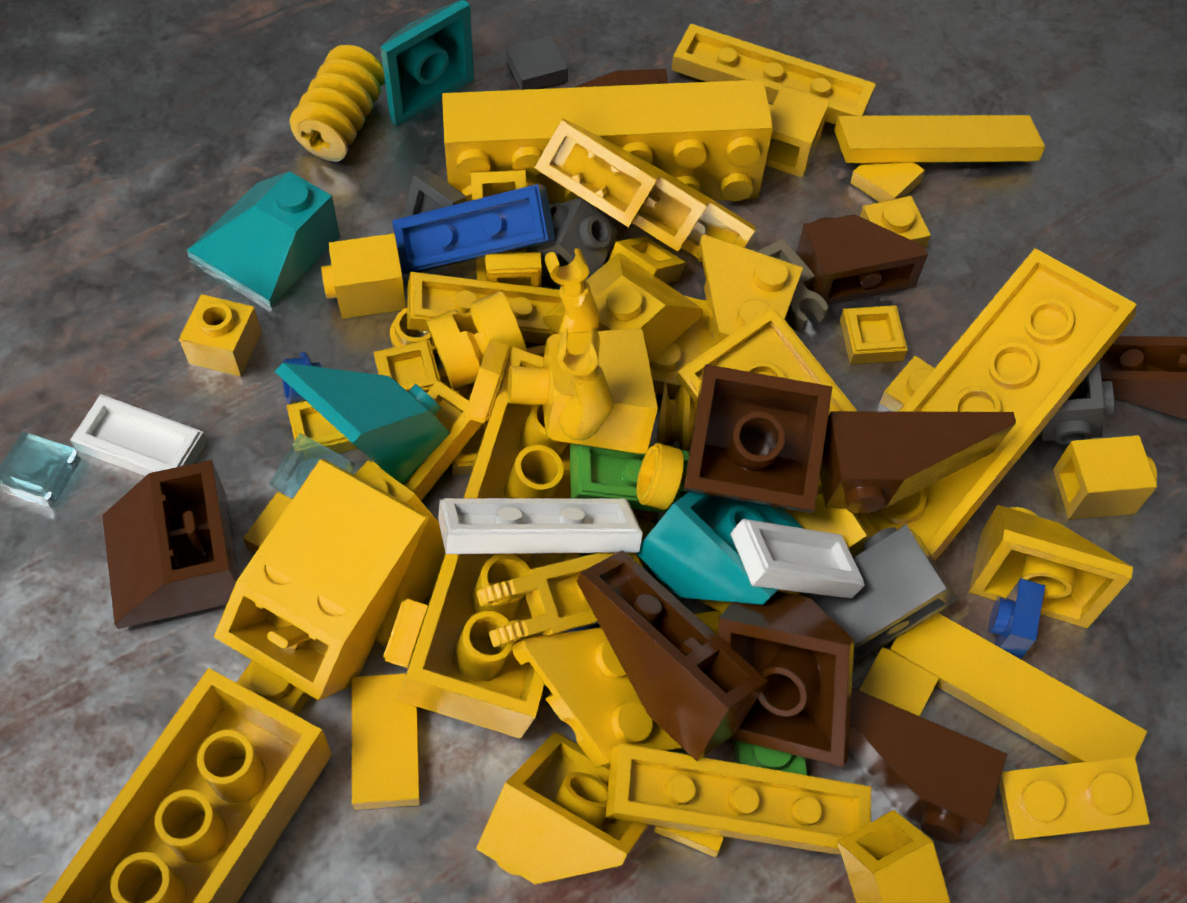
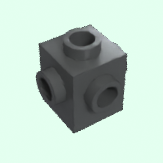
M581 197L562 204L555 202L549 205L556 241L531 246L526 250V252H541L542 275L558 290H560L561 285L551 279L545 263L546 254L555 252L560 263L559 266H566L573 261L575 257L574 250L576 248L581 249L589 268V275L586 278L588 279L608 262L610 248L618 234V230L601 214L600 210Z
M1099 361L1041 431L1042 441L1056 440L1059 444L1069 445L1071 441L1102 437L1104 416L1114 415V393L1112 381L1101 380Z

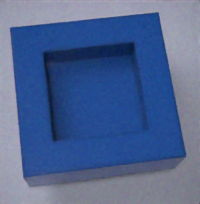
M1020 578L1007 598L998 597L992 608L988 632L997 634L996 646L1019 659H1022L1036 642L1045 585Z

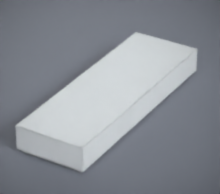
M444 498L439 503L438 521L446 554L618 553L622 550L624 552L640 551L643 533L626 499Z

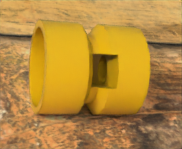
M502 291L471 302L470 312L465 315L453 309L426 320L431 338L454 391L476 381L489 339L509 345V350L511 351L514 347L528 352L515 316Z

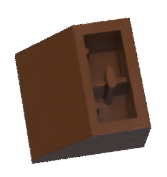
M212 460L149 473L102 515L114 624L117 629L218 607L228 603L240 575L227 495Z

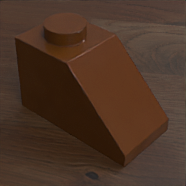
M855 214L837 218L824 217L814 222L803 224L796 252L815 275L812 287L809 290L823 297L827 305L914 288L928 257L925 246Z

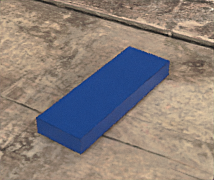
M540 184L392 220L402 274L419 273L484 258L486 254L505 253L556 241L546 185Z

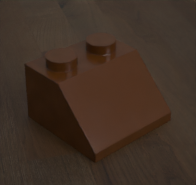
M705 364L695 408L683 490L813 513L815 510L833 386Z
M777 591L763 605L732 602L718 618V636L767 679L768 682L737 732L729 739L844 767L848 761L854 639L809 597Z

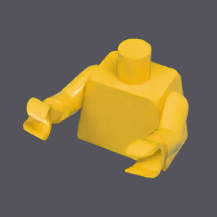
M576 248L574 250L575 257L566 266H559L560 263L555 252H549L545 256V263L551 279L561 285L559 295L565 315L558 334H553L546 340L542 368L510 366L507 385L508 403L543 405L546 435L554 441L646 454L658 406L643 329L597 331L600 324V316L590 286L585 281L589 275V268L581 249Z

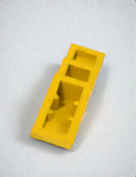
M564 118L560 121L534 167L625 226L629 227L633 223L677 252L682 248L697 258L699 243L703 234L745 248L757 227L663 170Z

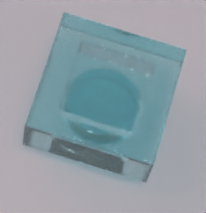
M22 431L0 465V491L52 509L80 464L81 458L75 448Z
M299 433L269 485L294 498L320 459H326L350 473L355 465L350 460Z

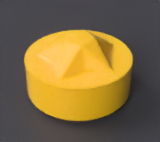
M656 443L649 448L641 463L636 486L637 498L642 505L666 510L672 504L675 496L683 490L685 481L684 459L680 449Z

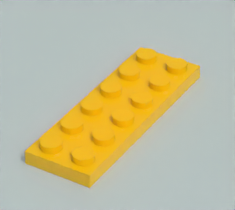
M1035 248L899 410V412H1014L1016 424L994 453L887 508L867 513L878 532L889 527H896L898 530L907 525L921 538L936 561L1136 316L1137 304Z

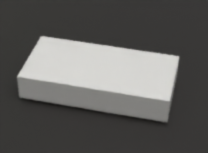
M100 394L70 439L76 451L143 476L152 472L194 464L207 443L205 434L201 430Z
M742 519L730 533L752 586L851 599L865 586L863 578L841 534Z

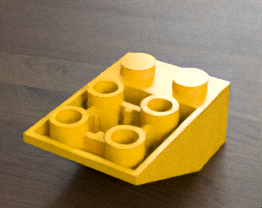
M320 459L238 578L214 638L318 701L352 686V677L360 676L430 516L326 459Z

